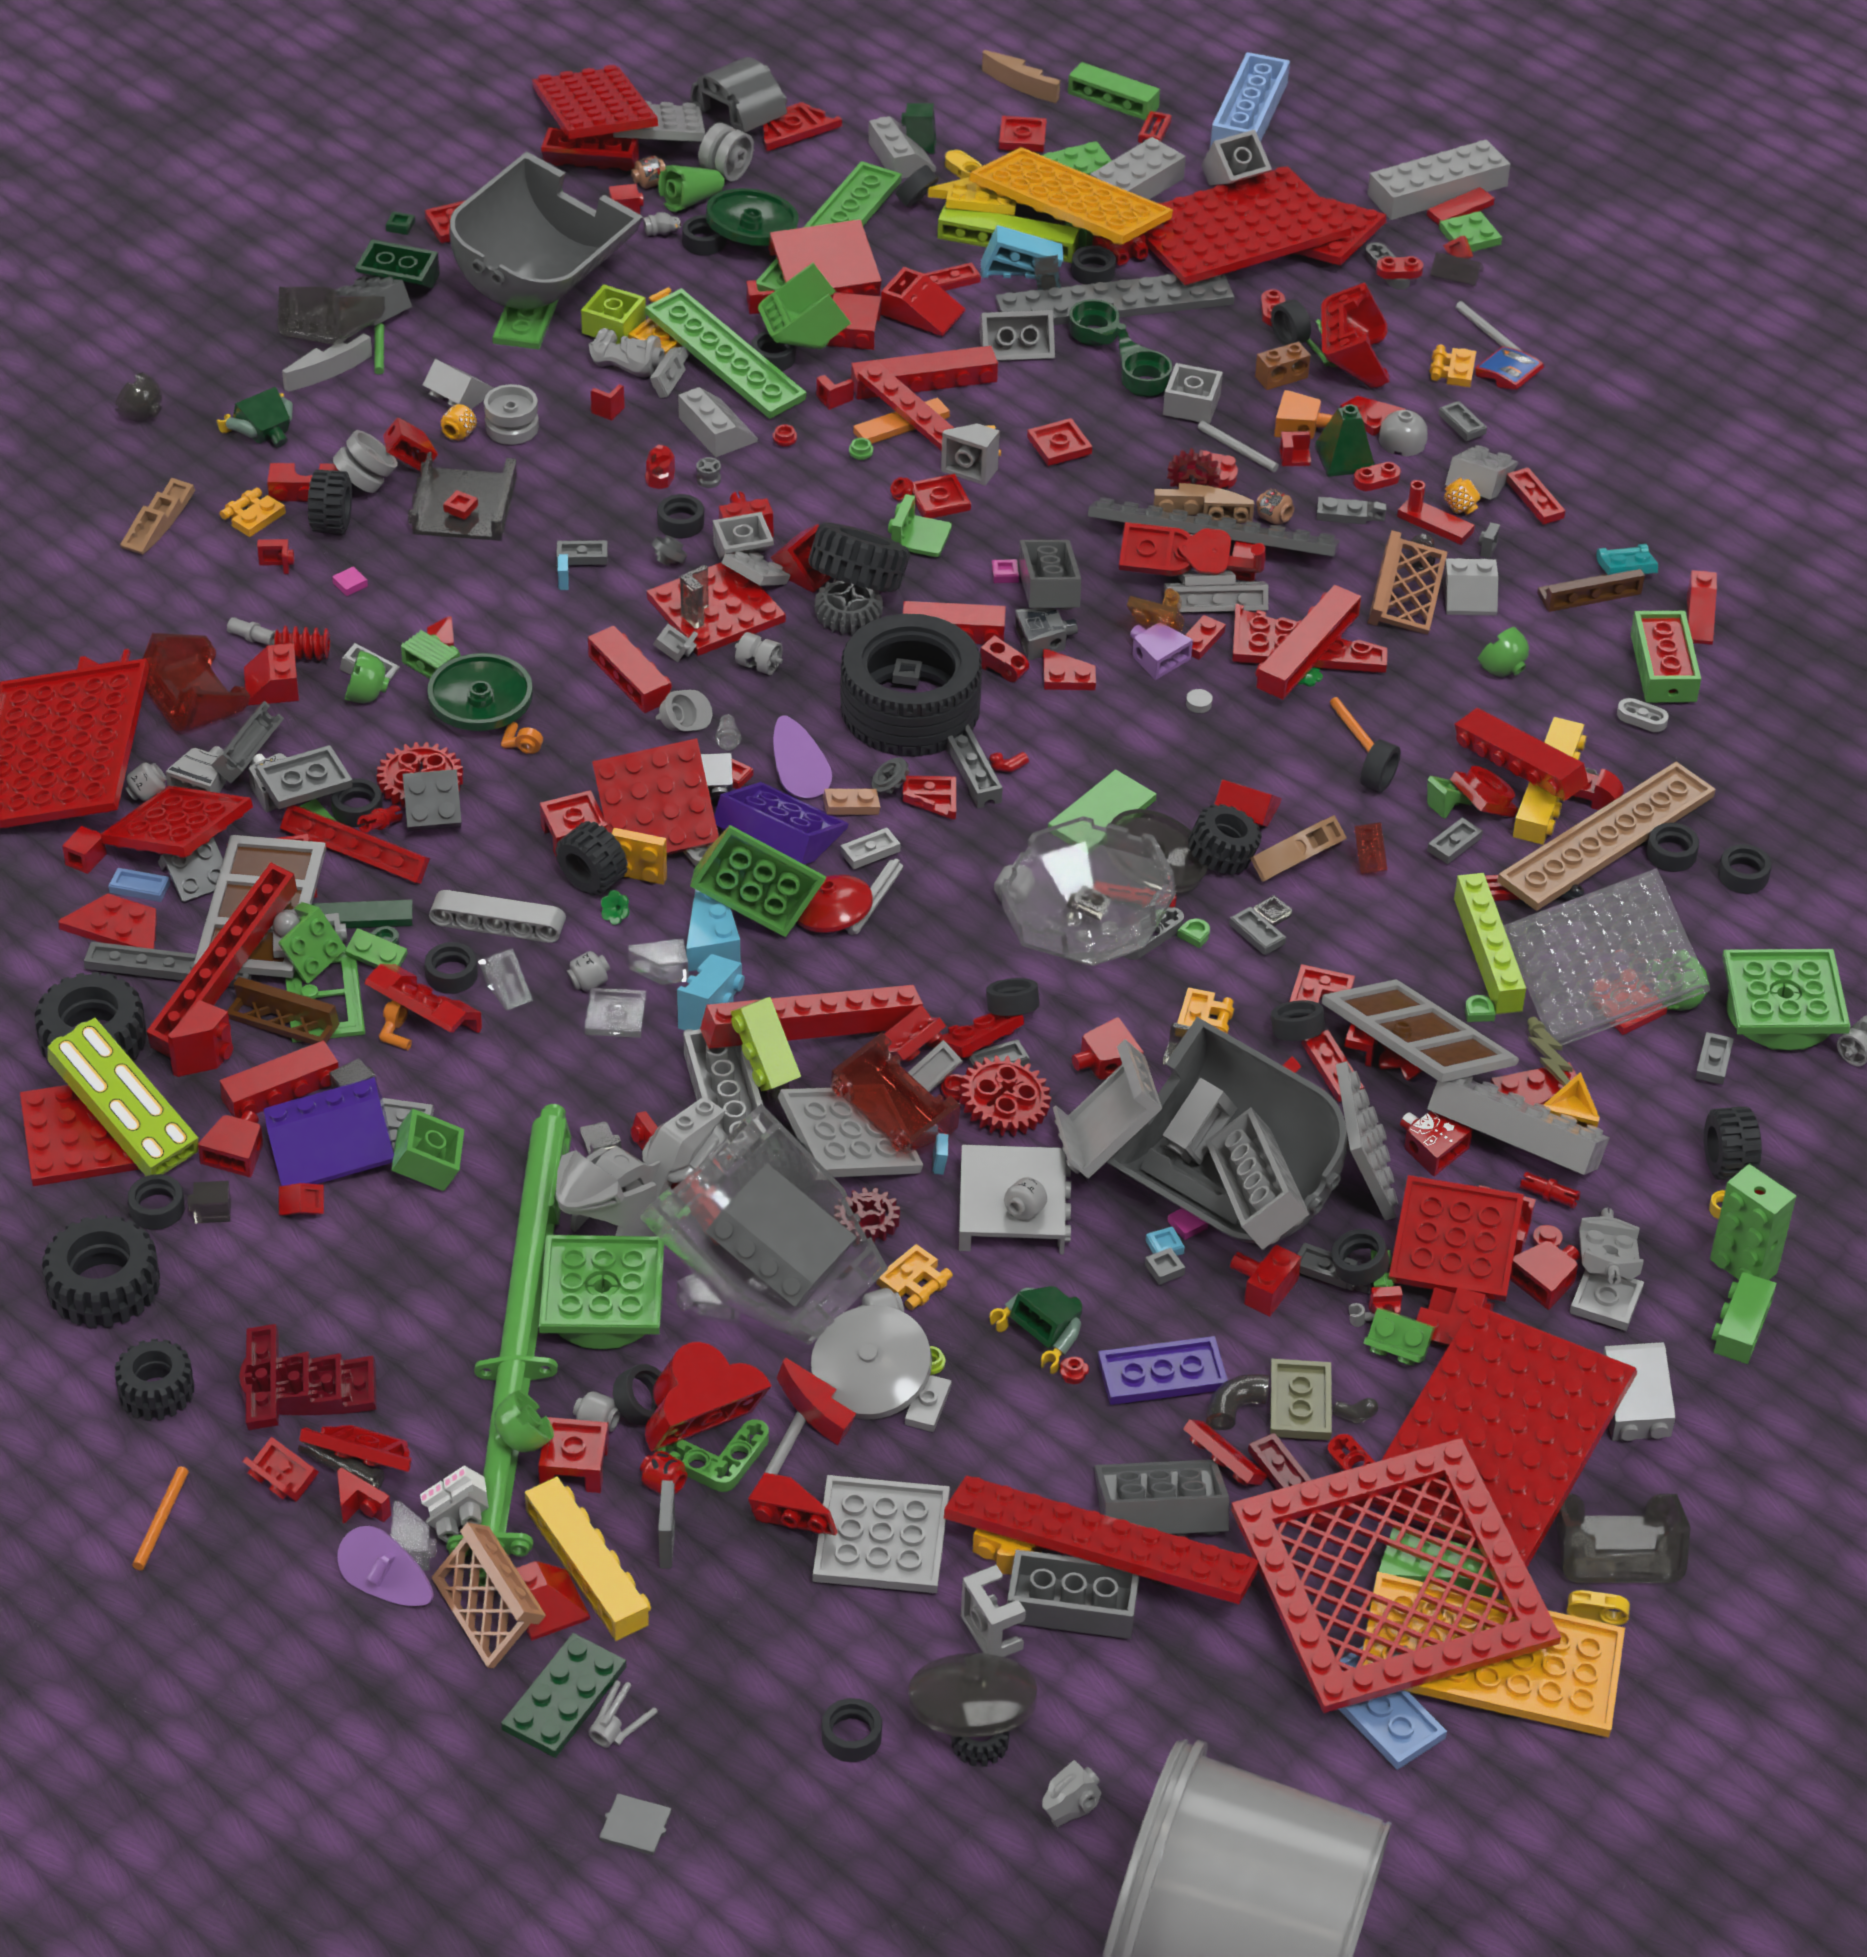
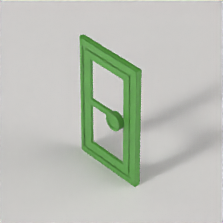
M345 950L331 962L342 963L345 989L318 991V988L311 984L302 987L301 977L296 969L293 978L286 977L287 991L312 999L345 994L348 1021L339 1022L340 1025L330 1038L365 1034L357 960L346 956ZM294 1020L290 1022V1025L293 1028L302 1025V1023ZM316 1028L308 1032L320 1037L325 1029ZM292 1038V1043H293V1042H302V1041H299V1040H296V1039H293V1038Z

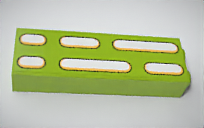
M96 1018L80 1023L72 1032L64 1037H57L48 1046V1062L145 1176L164 1174L198 1152L197 1135Z

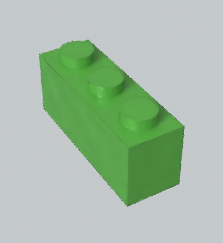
M1742 1272L1738 1283L1733 1281L1728 1298L1732 1300L1730 1303H1724L1720 1315L1723 1323H1716L1711 1339L1716 1341L1715 1354L1742 1363H1749L1772 1304L1777 1283Z

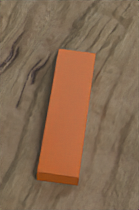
M939 398L925 402L942 418L947 419L950 417L949 409ZM893 412L854 425L853 433L858 438H866L873 444L916 428L897 412Z

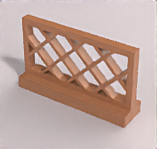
M1391 530L1385 546L1367 623L1377 626L1378 622L1381 621L1428 635L1447 552L1401 539L1400 532ZM1402 548L1411 550L1415 556L1406 559L1401 552ZM1432 556L1439 558L1440 561L1438 564L1431 566L1425 558ZM1420 561L1425 569L1417 573L1411 564ZM1405 567L1411 576L1402 579L1397 570ZM1429 574L1435 583L1426 586L1420 577ZM1415 580L1421 589L1412 592L1406 584ZM1401 587L1406 596L1398 599L1392 590ZM1425 594L1430 603L1422 606L1416 597ZM1410 600L1416 609L1407 612L1401 603ZM1396 606L1402 615L1398 617L1387 614V610ZM1420 613L1426 621L1425 625L1416 623L1412 616Z
M467 1522L460 1531L464 1538L431 1578L486 1666L495 1668L531 1623L539 1625L546 1615L490 1527ZM470 1547L473 1551L472 1563L464 1564L465 1552ZM451 1569H455L453 1587H449L444 1579ZM464 1569H471L469 1587H462ZM480 1569H484L487 1573L486 1587H478ZM462 1591H469L467 1609H463L461 1606ZM478 1591H485L483 1609H476ZM494 1591H498L501 1595L500 1609H493ZM476 1614H483L481 1632H477L475 1629ZM492 1614H499L498 1632H490ZM508 1614H513L518 1623L510 1632H507ZM490 1636H497L496 1649L491 1654L489 1651Z

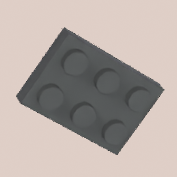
M330 745L256 766V775L278 809L352 788V778Z

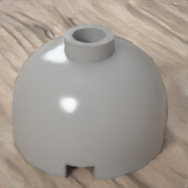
M1409 410L1395 411L1389 414L1382 422L1379 443L1384 450L1391 454L1397 451L1402 452V456L1417 455L1425 449L1428 433L1427 425L1423 418L1415 412Z

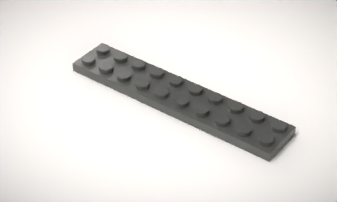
M1167 274L1140 279L996 295L995 298L999 312L1053 310V325L1069 324V313L1072 306L1080 301L1089 299L1103 300L1111 303L1117 308L1119 318L1234 304V295L1225 274L1184 285L1175 275Z
M1101 497L1100 500H1096L1089 506L1088 511L1089 517L1174 527L1194 534L1204 528L1226 531L1230 535L1231 540L1255 544L1262 543L1267 546L1335 556L1340 540L1334 539L1335 535L1320 533V536H1312L1310 531L1302 529L1288 532L1285 531V527L1271 525V528H1263L1261 523L1246 521V524H1238L1236 519L1222 517L1221 520H1214L1212 515L1198 513L1197 516L1187 515L1188 512L1184 510L1173 509V512H1165L1163 507L1149 505L1148 508H1140L1138 503L1128 501L1121 505L1115 504V500L1111 498Z

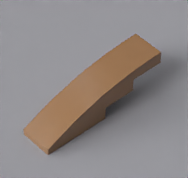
M987 50L983 51V72L1015 90L1039 99L1057 103L1060 95V80L1043 76V70L1025 66V60Z
M171 478L163 493L157 492L149 507L143 506L121 542V548L142 555L146 553L164 535L182 512L195 492L193 484Z

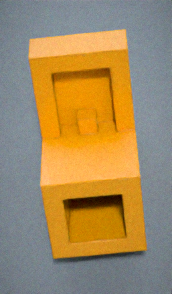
M976 1528L973 1536V1553L979 1554L985 1559L997 1561L996 1565L1002 1574L1012 1575L1016 1550L1039 1553L1043 1550V1547Z

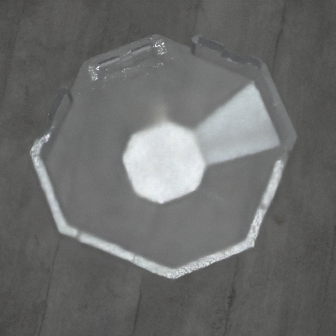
M1085 816L1032 833L1028 840L1029 846L1025 853L1021 852L1012 866L1011 876L1008 880L1004 879L1000 885L1003 910L1021 946L1090 966L1143 950L1176 895L1174 872L1154 835L1143 833L1141 837L1130 835L1128 828L1108 823L1106 828L1094 825V819Z

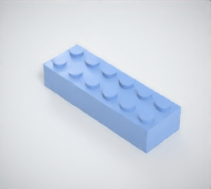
M1246 53L1212 124L1211 145L1216 140L1254 129L1261 142L1287 86L1289 60Z

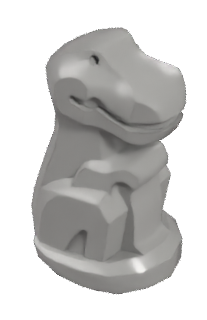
M604 328L598 332L596 339L589 344L590 354L596 365L601 367L617 366L642 378L652 376L664 358V349L661 348L660 338L650 335L646 340L629 339L627 336H623L621 343L616 344V333L613 330Z

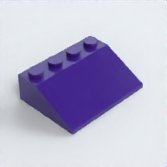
M762 782L721 794L714 815L716 825L721 827V831L724 832L731 825L804 865L814 862L849 825V823L827 815L826 812Z
M375 1077L264 1108L267 1131L281 1186L297 1183L319 1184L393 1162L394 1149L386 1111Z

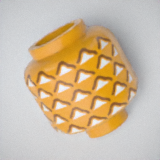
M457 404L453 405L442 416L440 423L446 437L460 441L464 440L476 428L477 420L474 412L469 407Z
M1460 477L1445 488L1447 492L1444 494V499L1455 514L1464 512L1468 515L1478 508L1476 503L1480 500L1481 495L1470 479L1463 480Z

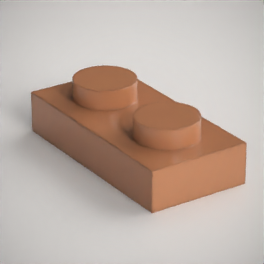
M824 789L823 799L827 815H879L880 803L876 789Z

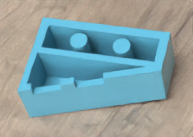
M997 225L981 259V278H988L989 275H1003V278H1011V275H1025V278L1055 279L1063 262L1062 244Z
M695 889L686 947L687 972L698 970V967L711 954L741 963L740 937L730 907Z
M711 954L698 967L697 972L699 974L696 977L691 975L687 979V983L690 984L687 987L680 986L677 989L679 1029L699 1030L706 1005L733 1002L735 993L741 991L745 981V976L742 975V963Z

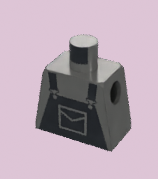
M1048 608L1046 610H1015L1014 629L1028 660L1043 657V649L1055 652L1063 651L1066 648V636L1078 633L1076 620L1062 621L1058 610L1055 608Z

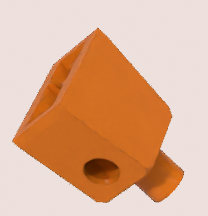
M1284 390L1276 416L1274 437H1281V432H1310V439H1313L1317 427L1325 428L1333 415L1320 413L1321 401L1319 399Z

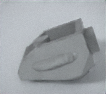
M1073 1760L1050 1781L1049 1788L1043 1797L1042 1807L1051 1817L1052 1823L1056 1827L1086 1815L1097 1806L1101 1796V1791L1097 1786L1100 1780L1089 1767L1083 1769Z

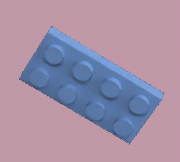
M1350 1653L1342 1658L1340 1662L1356 1668L1361 1657ZM1401 1690L1339 1709L1397 1770L1446 1739L1447 1731L1408 1691Z

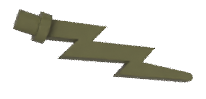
M1536 1017L1529 1018L1527 1021L1528 1031L1532 1037H1528V1041L1545 1057H1540L1539 1062L1565 1086L1570 1080L1562 1070L1573 1072V1067L1555 1051H1562L1563 1046L1546 1031L1543 1022L1538 1021Z

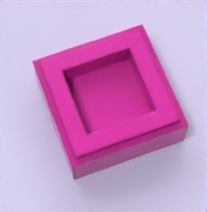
M992 560L993 582L1019 583L1017 560Z
M355 567L332 576L333 584L346 596L368 587L367 579Z
M1183 1208L1168 1215L1167 1222L1173 1226L1175 1231L1184 1240L1208 1229V1223Z

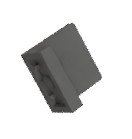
M212 837L208 843L198 847L188 857L180 858L177 855L161 854L158 863L162 872L169 871L181 901L185 903L214 892L223 858Z

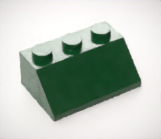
M371 239L355 267V272L365 276L380 277V279L392 277L393 280H403V283L432 288L440 275L438 252Z

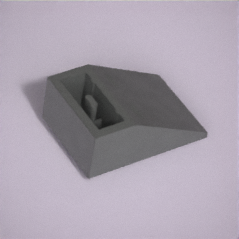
M363 276L354 280L355 284L342 286L335 290V294L328 297L329 301L362 325L375 326L412 307L403 280H393L392 277L380 279V277L368 278Z

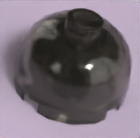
M141 372L134 376L138 380L133 384L128 382L123 387L115 402V405L119 407L115 411L126 419L135 422H142L151 417L155 418L162 409V406H160L162 391L159 384L147 373Z

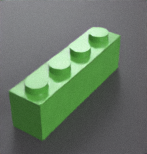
M1083 62L1069 74L1068 94L1145 121L1150 111L1155 112L1159 108V88Z

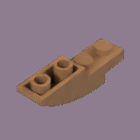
M1179 483L1178 489H1154L1153 506L1163 507L1165 512H1173V509L1187 511V515L1209 514L1212 515L1214 520L1228 517L1236 519V523L1253 521L1254 501L1231 491L1205 485Z
M1335 815L1260 852L1250 859L1262 882L1342 842L1347 837Z

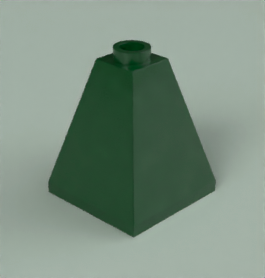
M1348 404L1338 408L1315 442L1316 451L1328 477L1355 474L1358 469L1375 465L1358 407Z

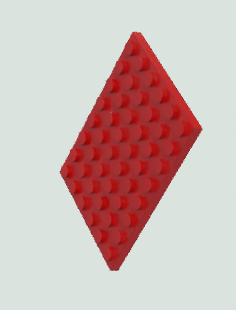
M1287 166L1233 183L1217 185L1215 188L1205 191H1197L1188 196L1176 197L1171 201L1158 203L1173 209L1172 218L1144 232L1146 234L1145 243L1148 248L1184 285H1188L1351 236L1352 228Z
M146 658L0 682V828L118 810L150 667Z
M1474 1304L1382 1460L1462 1438L1527 1568L1634 1381L1637 1369L1629 1364ZM1444 1477L1439 1479L1446 1482ZM1425 1483L1411 1486V1488L1421 1492ZM1431 1484L1426 1494L1441 1500L1446 1490ZM1396 1491L1383 1494L1382 1496L1392 1500ZM1402 1492L1397 1502L1413 1508L1417 1498ZM1450 1493L1446 1502L1458 1506L1452 1493ZM1375 1500L1371 1504V1507L1386 1512L1388 1508L1387 1505ZM1422 1500L1418 1510L1433 1516L1438 1506ZM1395 1508L1391 1513L1392 1516L1406 1521L1409 1515ZM1443 1508L1438 1518L1454 1524L1458 1514ZM1415 1516L1411 1522L1423 1529H1426L1429 1522ZM1463 1517L1458 1527L1470 1531ZM1434 1525L1431 1532L1447 1538L1450 1531ZM1455 1533L1452 1541L1467 1546L1470 1539ZM1475 1541L1473 1548L1479 1549Z

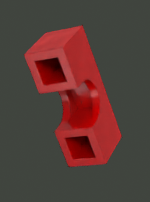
M270 463L267 480L269 496L277 501L308 502L309 485L312 475L302 476L297 474L295 463ZM320 463L319 470L339 471L335 464Z

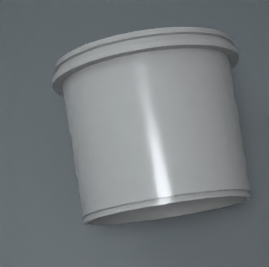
M1187 1739L1178 1740L1168 1756L1144 1818L1119 1895L1103 1957H1353L1392 1823L1388 1821L1383 1823V1819L1206 1757L1207 1742L1197 1740L1192 1745L1189 1744Z

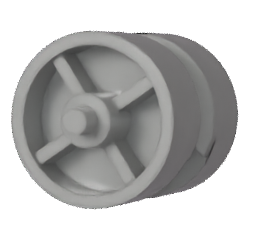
M746 632L741 637L739 643L735 645V648H737L735 661L742 666L749 668L756 666L757 671L772 675L779 664L783 662V659H781L783 652L781 643L769 639L761 641L760 636L750 632Z
M1867 1015L1857 1021L1850 1028V1032L1844 1033L1837 1041L1840 1055L1845 1061L1854 1066H1863L1867 1063Z

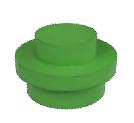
M856 438L849 446V454L858 460H865L872 456L873 446L866 438Z

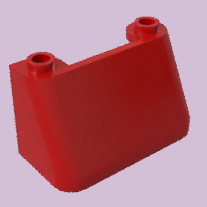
M1361 283L1328 296L1321 305L1322 351L1326 359L1370 387L1378 388L1389 383V373L1386 368L1382 367L1371 347V344L1380 343L1385 339L1388 332V324L1366 283Z

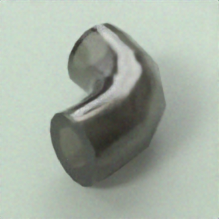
M1239 1375L1223 1382L1210 1397L1206 1411V1424L1215 1430H1228L1235 1426L1237 1411L1242 1406L1254 1403L1266 1404L1269 1375Z

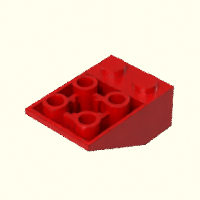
M903 267L881 291V315L944 336L965 312V308L928 276Z

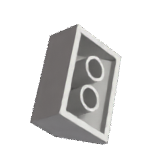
M890 116L869 121V145L886 169L901 173L902 179L908 178L924 165H928L933 172L936 171L935 165L923 148L906 135L905 126H902V124Z
M1053 310L981 313L979 316L981 347L992 346L997 361L1055 358Z
M700 387L678 395L679 419L715 457L758 442V438L717 396Z

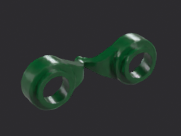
M1089 299L1080 301L1072 306L1069 313V332L1080 343L1089 346H1100L1119 341V358L1122 369L1121 382L1125 388L1141 397H1153L1166 390L1172 374L1171 360L1158 351L1150 350L1133 342L1126 331V325L1119 322V312L1114 305L1103 300ZM1087 326H1098L1101 328H1089ZM1147 376L1154 379H1141L1138 377Z

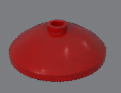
M840 874L826 876V880L801 914L797 923L801 927L814 932H834L848 928L862 920L870 911L873 904L872 891L867 883L853 876Z

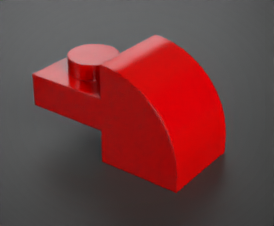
M1601 769L1599 776L1586 772L1589 784L1573 796L1592 800L1591 808L1600 810L1624 795V788L1617 776L1608 770Z

